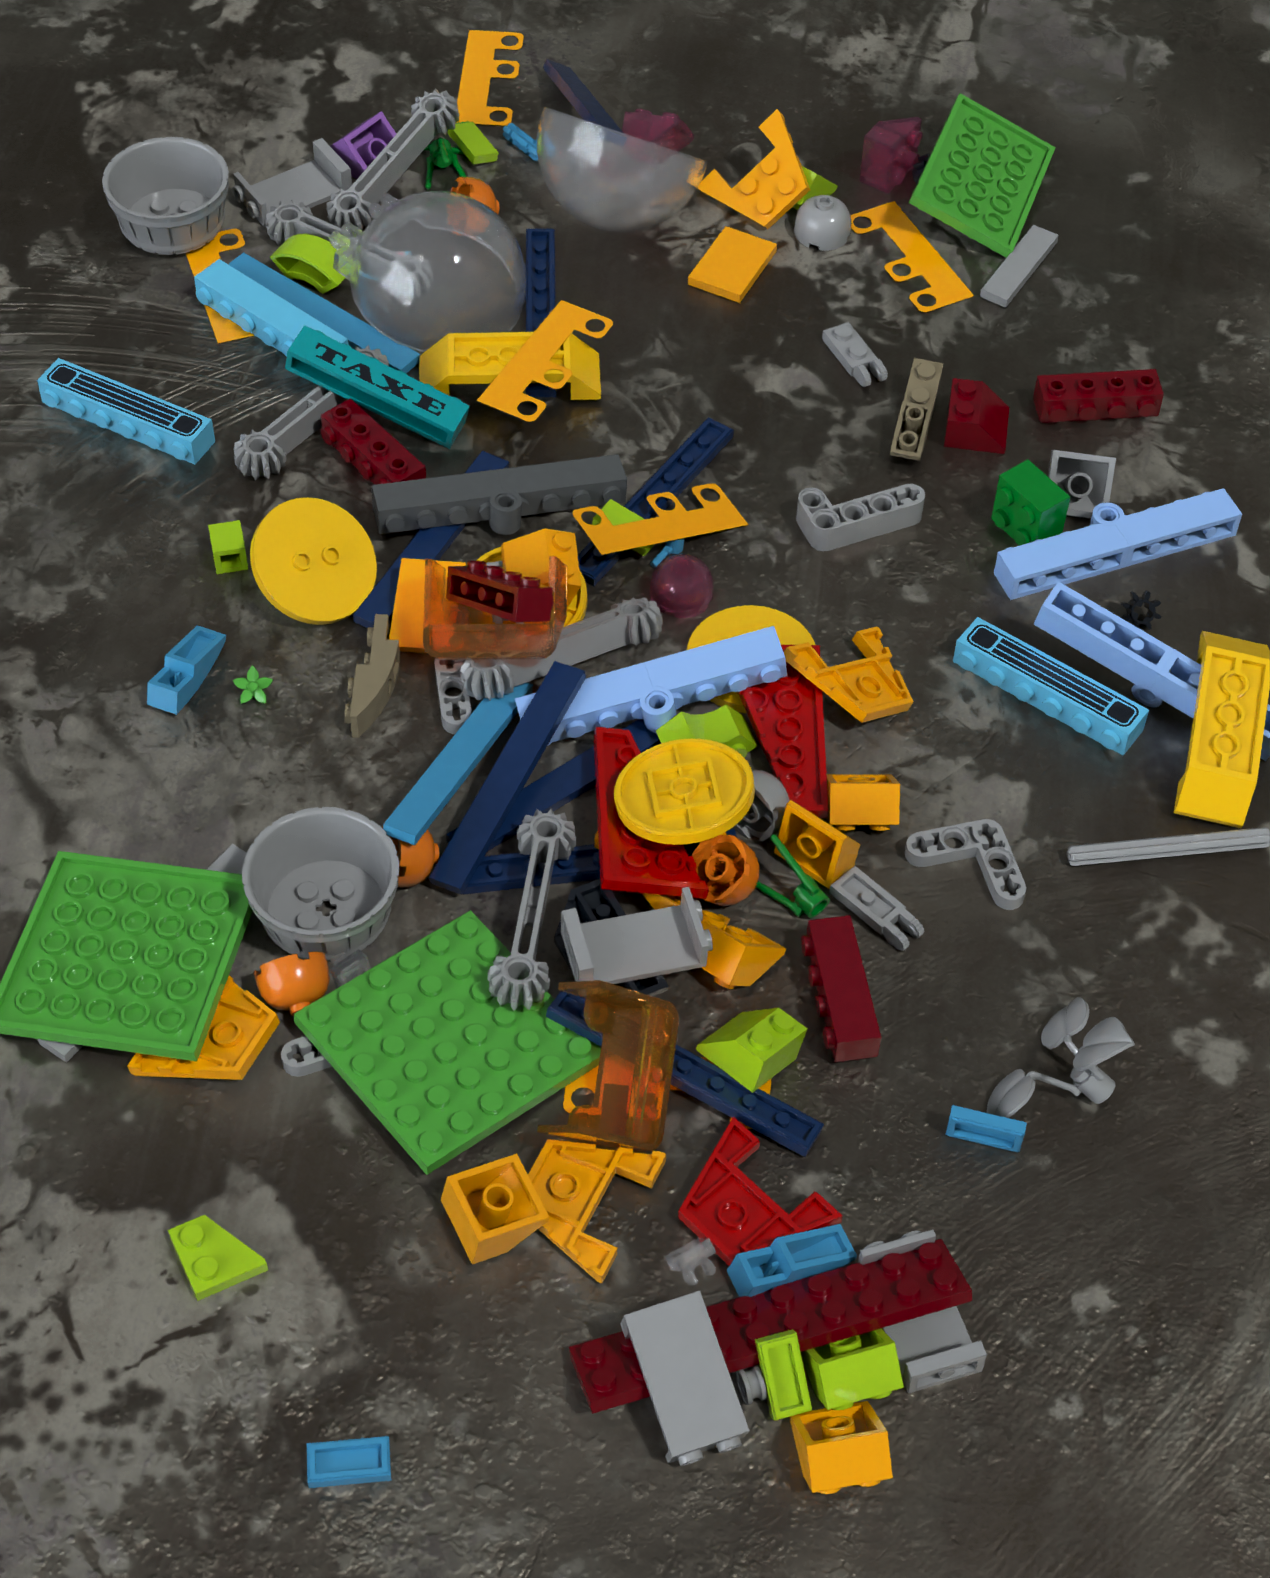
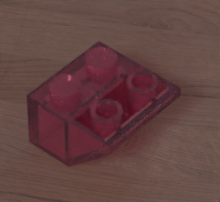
M636 109L635 113L625 112L622 131L627 136V139L621 148L636 162L662 165L694 139L692 131L677 114L664 112L662 116L652 115V112L644 109Z
M912 117L879 121L864 136L860 182L888 194L896 185H900L903 182L905 175L910 170H913L914 164L919 162L918 157L920 155L917 154L918 145L923 136V133L920 131L921 118Z

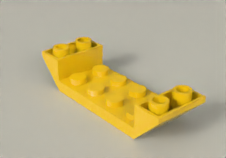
M534 332L448 333L420 355L419 381L424 384H430L435 389L449 396L450 384H491ZM571 333L549 361L572 371V376L567 381L570 382L571 400L601 399L599 353ZM550 369L545 372L544 378L548 382L556 383L564 378V374L560 370Z
M1202 631L1196 661L1201 664L1186 771L1178 782L1174 813L1242 828L1258 779L1270 690V650L1268 645Z

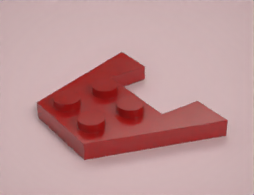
M734 1116L678 1210V1218L730 1266L736 1254L770 1247L777 1237L842 1223L843 1215L815 1191L788 1214L749 1179L738 1166L759 1149L760 1141Z

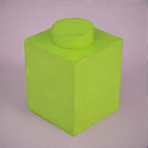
M240 520L208 525L216 573L223 574L249 570Z

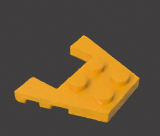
M778 109L759 126L760 130L775 148L744 178L731 188L722 175L714 169L696 186L704 194L734 209L766 229L772 227L810 191L802 165L794 150L793 140L785 125V118Z
M878 626L859 630L852 638L854 644L866 657L864 659L828 667L809 642L789 646L784 651L786 662L861 723L908 711L914 702L900 671H894L890 662L892 658L889 647H883L880 640L883 634Z
M228 976L197 1061L135 1053L127 1067L130 1074L134 1076L242 1080L280 1021L273 1010L248 990L244 991L234 982L231 976Z
M547 1139L528 1173L550 1217L549 1221L538 1230L597 1282L603 1283L617 1256L618 1248L587 1235L584 1231L615 1174L652 1189L666 1162V1153L660 1151H652V1154L635 1153L633 1148L619 1147L618 1150L596 1148V1144Z

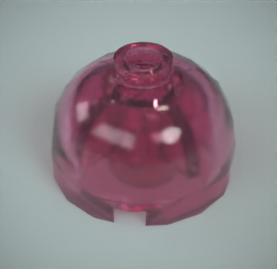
M671 555L663 559L653 571L650 582V598L656 602L660 612L664 614L666 610L675 613L676 618L695 617L705 612L709 602L713 599L714 582L711 571L701 559L693 555Z

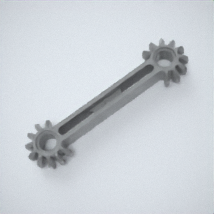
M435 88L433 93H427L424 90L423 97H415V104L411 106L412 117L348 190L340 188L339 194H331V201L326 203L327 217L330 224L350 233H353L355 230L362 233L364 226L371 227V220L375 218L376 213L374 207L438 133L446 135L447 129H455V122L459 121V111L454 96H450L447 90L439 93Z
M292 200L289 203L280 201L279 206H270V212L266 214L267 233L270 240H275L277 245H282L289 237L297 234L307 233L323 238L338 248L347 250L351 259L358 265L354 270L384 283L387 292L394 293L395 298L403 296L406 300L409 297L419 299L420 294H428V290L432 286L433 272H431V265L429 260L422 259L421 254L412 256L409 252L407 255L402 256L314 217L311 209L305 207L303 202L294 204Z
M369 345L365 349L355 347V350L369 357H374L381 363L389 366L387 356L382 355L380 349L371 350ZM318 385L261 432H255L251 429L250 435H240V440L234 443V462L237 469L241 470L244 477L252 475L255 481L260 476H265L269 480L271 473L280 474V469L285 466L287 460L286 455L322 426L321 414L348 399Z
M633 597L631 600L622 599L620 603L611 605V610L503 650L497 652H490L488 650L482 654L477 652L475 657L466 658L465 663L461 666V681L467 696H475L476 700L488 698L489 701L495 697L503 698L504 694L512 693L515 686L547 675L554 661L572 666L628 644H635V646L639 643L648 644L650 639L658 638L659 632L662 631L663 620L660 608L657 607L655 601H648L645 597L641 599Z
M552 808L547 813H542L536 809L534 816L525 815L522 824L517 829L520 854L531 856L511 955L507 958L496 955L493 966L488 970L489 992L491 996L497 997L500 1006L511 1003L513 1011L516 1010L518 1005H524L530 1010L532 1002L542 1003L544 993L550 987L547 962H535L554 861L557 859L568 861L571 851L576 847L577 838L573 821H567L565 812L555 815ZM540 862H545L541 888H534L537 865ZM525 926H532L529 950L527 953L521 954Z

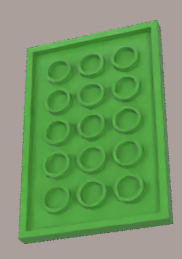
M959 93L908 203L1007 258L1015 248L1056 147Z

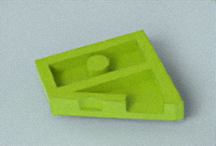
M206 1215L168 1230L172 1244L197 1301L268 1271L265 1258Z

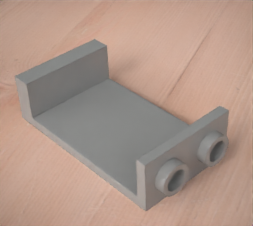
M323 138L312 142L314 160L261 182L250 185L239 172L233 174L235 186H233L232 190L234 197L239 203L242 202L245 205L249 215L253 219L256 218L263 227H266L265 219L266 214L270 212V206H279L280 201L289 203L292 200L294 204L303 202L305 207L312 208L329 201L331 194H339L340 188L348 190L352 186L351 168Z
M682 888L680 905L587 923H580L576 908L562 910L561 934L578 991L706 967L708 951L713 950L712 937L709 929H703L701 923L703 921L702 907L699 900H693L690 888Z
M933 1229L922 1233L916 1230L904 1234L900 1239L887 1243L884 1241L870 1243L863 1250H860L858 1262L864 1265L881 1260L889 1253L902 1254L919 1249L924 1243H935L936 1234ZM957 1306L881 1328L895 1342L902 1381L908 1394L976 1374L983 1370L987 1353L981 1340L972 1343Z
M700 1290L624 1315L620 1325L625 1339L631 1338L669 1450L665 1455L667 1463L679 1460L680 1466H686L703 1459L702 1452L717 1447L719 1453H724L742 1445L740 1439L744 1438L750 1430Z

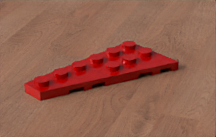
M781 645L784 652L787 647L794 645ZM811 645L820 656V645ZM786 662V677L772 683L765 682L747 687L745 690L738 692L772 772L784 785L789 799L819 818H828L822 690Z
M596 727L594 732V757L601 889L681 897L682 888L689 887L693 898L706 899L709 888L705 880H700L696 872L697 864L693 856H688L683 844L671 845L646 840L630 831L619 818L614 800L616 780L623 768L641 752L630 730Z

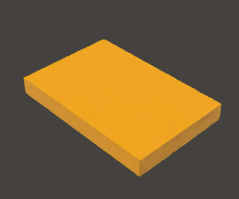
M725 226L688 276V285L740 303L777 252V244Z
M401 558L389 640H399L400 651L439 654L445 650L455 649L461 604L446 599L448 566H466V562Z

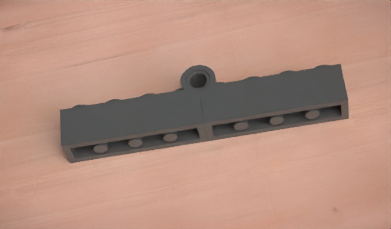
M615 454L372 485V510L379 534L490 520V527L493 531L508 535L520 529L521 516L605 505L610 499L617 503L626 502L627 477L619 455Z

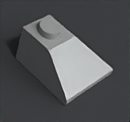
M1051 450L1047 476L1070 496L1067 515L1091 518L1096 505L1110 502L1116 458Z

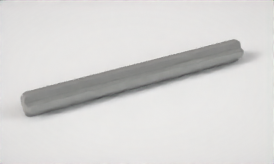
M1266 827L1072 845L1068 847L1067 858L1071 866L1266 848L1270 846V831Z

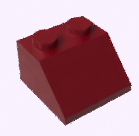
M953 378L944 447L1005 454L1009 406L983 381Z

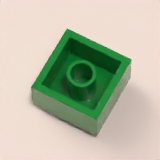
M1027 459L999 475L991 519L999 528L1011 536L1018 546L1031 543L1037 539L1056 536L1063 533L1070 496Z

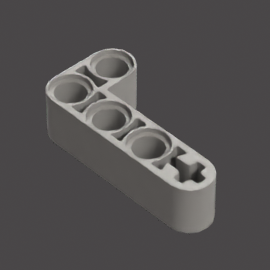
M904 484L832 506L822 490L813 487L805 488L798 495L796 521L809 544L814 549L830 551L918 524L922 518L925 492L916 484Z

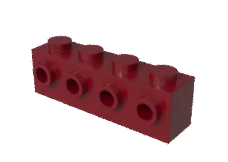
M1156 369L1038 375L1033 399L1039 422L1048 423L1159 416L1164 393Z
M351 398L321 414L322 429L320 433L326 444L336 448L346 462H351L364 479H369L373 484L377 485L426 478V466Z
M467 561V566H448L447 600L513 622L551 621V610L554 605L553 587L540 584V578L522 577L520 572L504 571V568L499 566H487V562Z
M851 915L808 920L807 933L801 936V946L804 957L809 956L811 965L808 966L809 981L811 987L817 986L819 996L815 998L818 1017H824L826 1027H823V1039L826 1049H832L835 1062L878 1057L881 1033Z

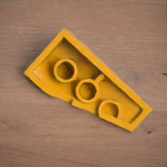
M642 893L654 910L677 906L681 903L680 896ZM702 910L703 921L701 923L704 930L709 929L713 950L708 951L707 965L701 968L715 976L714 982L728 989H734L735 986H751L784 955L786 948L751 928H747L745 931L728 925L730 918L722 914Z

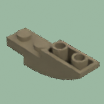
M914 358L890 455L920 461L936 404L944 363Z
M375 614L374 627H368L367 646L371 647V653L365 652L364 664H356L354 678L348 679V697L352 698V702L345 705V724H351L352 737L359 738L379 717L389 701L398 678L401 662L399 640H389L388 614Z

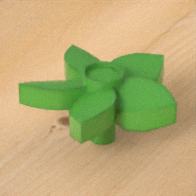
M253 665L247 672V678L233 680L238 688L245 689L241 694V704L249 702L253 696L257 701L267 703L266 694L262 689L268 688L272 684L273 679L268 677L259 678V672Z

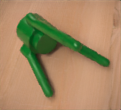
M442 137L434 140L429 147L430 156L426 159L425 188L427 190L431 188L435 165L440 168H446L453 164L460 177H467L458 162L457 155L452 152L450 142Z
M775 834L771 835L772 842L802 883L793 892L795 902L759 881L756 888L788 907L797 917H800L803 913L809 918L817 916L827 907L830 898L818 887L813 878L804 873L778 836Z

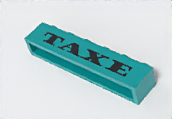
M304 325L287 351L286 370L343 398H351L356 404L448 449L451 448L466 423L470 406L463 403L460 399L451 397L435 389L430 384H424L408 376L403 371L389 367L378 359L353 349L348 344L340 343L326 336L319 330H314Z

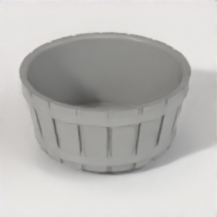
M183 137L152 138L125 148L108 163L104 170L102 185L108 204L119 221L122 233L136 247L154 254H183L203 247L219 233L225 219L229 171L224 158L209 145L189 138L184 139Z
M307 808L279 818L271 826H267L254 839V843L250 845L246 853L245 865L243 864L242 883L246 897L253 912L262 922L266 933L284 951L291 955L297 954L298 958L310 959L308 952H323L328 961H336L364 950L366 946L375 941L388 922L391 903L398 887L399 858L393 841L387 836L385 830L373 820L370 821L368 817L358 812L346 811L343 808ZM323 901H330V905L337 908L330 911V916H323L321 911H316V907H321Z

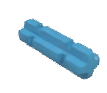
M509 123L503 127V136L534 161L539 162L545 158V147L514 123Z

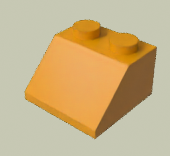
M544 528L504 542L501 545L504 571L520 572L522 577L540 578V584L553 587V606L569 607L581 587L575 533Z
M827 774L829 809L827 821L830 825H835V828L838 830L846 831L855 830L856 825H869L870 830L877 831L890 830V825H899L900 783L892 774Z
M792 800L786 804L778 838L805 874L830 889V886L854 867L860 844ZM775 846L774 853L784 859Z
M517 1153L447 1176L441 1202L472 1265L509 1252L549 1221L550 1217Z
M868 1401L854 1403L852 1407L845 1410H827L823 1408L790 1416L791 1428L803 1477L812 1493L832 1494L838 1492L842 1487L853 1485L871 1487L879 1484L881 1480L893 1478L888 1431Z

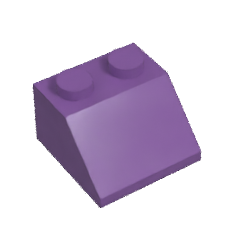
M381 111L361 123L330 145V147L351 168V176L358 179L393 139L396 132Z

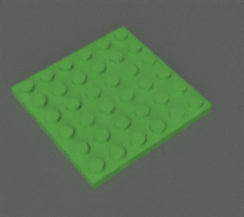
M58 851L0 983V1034L197 1061L253 911L243 888L242 874Z
M471 910L294 1013V1023L426 1175L605 1061L606 1053L597 1044L546 1017L547 1008L554 1001V998L548 992L544 993L542 1003L532 1002L530 1010L524 1005H518L516 1010L513 1011L511 1003L500 1006L497 997L491 996L489 992L488 970L493 966L496 955L507 958L511 955V952Z

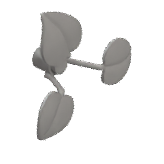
M1077 997L1068 1006L1059 1010L1047 1022L1041 1034V1042L1046 1048L1053 1049L1062 1042H1065L1066 1046L1074 1054V1068L1070 1074L1073 1084L1035 1071H1030L1026 1075L1022 1069H1017L1003 1078L994 1088L987 1104L986 1113L1006 1118L1011 1117L1031 1098L1035 1089V1080L1068 1090L1075 1096L1082 1092L1092 1102L1100 1104L1113 1093L1115 1081L1102 1071L1097 1064L1135 1046V1043L1127 1033L1123 1023L1116 1017H1109L1099 1022L1086 1034L1083 1046L1078 1049L1072 1042L1071 1036L1085 1027L1089 1018V1006L1084 999Z

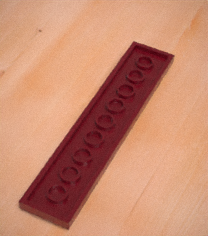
M937 1239L935 1243L928 1242L922 1244L919 1249L902 1254L889 1253L878 1261L864 1265L858 1262L780 1285L752 1297L742 1296L707 1306L706 1309L728 1371L732 1373L759 1365L754 1339L793 1329L797 1333L800 1352L971 1302L972 1289L943 1240ZM623 1331L569 1347L573 1366L592 1414L650 1397L631 1338L625 1339Z

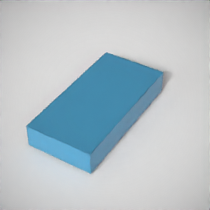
M952 1105L945 1135L1013 1152H1020L1027 1122Z
M389 1436L307 1443L308 1487L317 1488L392 1481Z

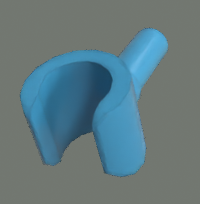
M685 538L665 542L662 551L650 562L651 567L656 568L670 554L681 553Z

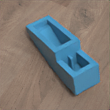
M198 625L192 629L165 655L164 667L148 682L147 705L177 715L196 693L210 672L226 642V635Z
M841 1224L777 1237L770 1247L738 1253L726 1271L739 1297H752L780 1285L841 1268L857 1258V1254Z

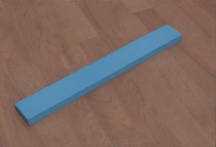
M244 252L228 264L346 337L349 346L353 349L356 346L360 349H365L368 345L371 350L380 349L381 354L387 356L389 367L403 371L406 374L419 363L420 354Z
M526 682L515 686L513 692L504 694L503 698L495 697L491 701L488 698H484L385 821L383 829L388 836L416 845L518 713L515 698L532 694L533 684Z

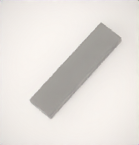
M1033 225L1016 245L1013 252L1008 255L983 286L980 297L1006 308L1057 244L1059 235Z

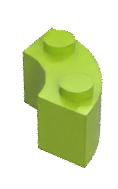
M307 233L289 237L270 256L271 260L285 277L304 280L313 285L322 294L337 287L358 266L351 259L347 250L338 248L323 238Z
M727 704L705 714H688L681 711L656 730L661 743L690 738L712 740L735 749L744 758L748 752L758 747L744 716Z

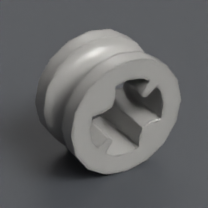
M758 1365L750 1367L748 1371L743 1369L736 1371L738 1387L746 1405L752 1404L754 1398H759L761 1401L767 1399L764 1378Z

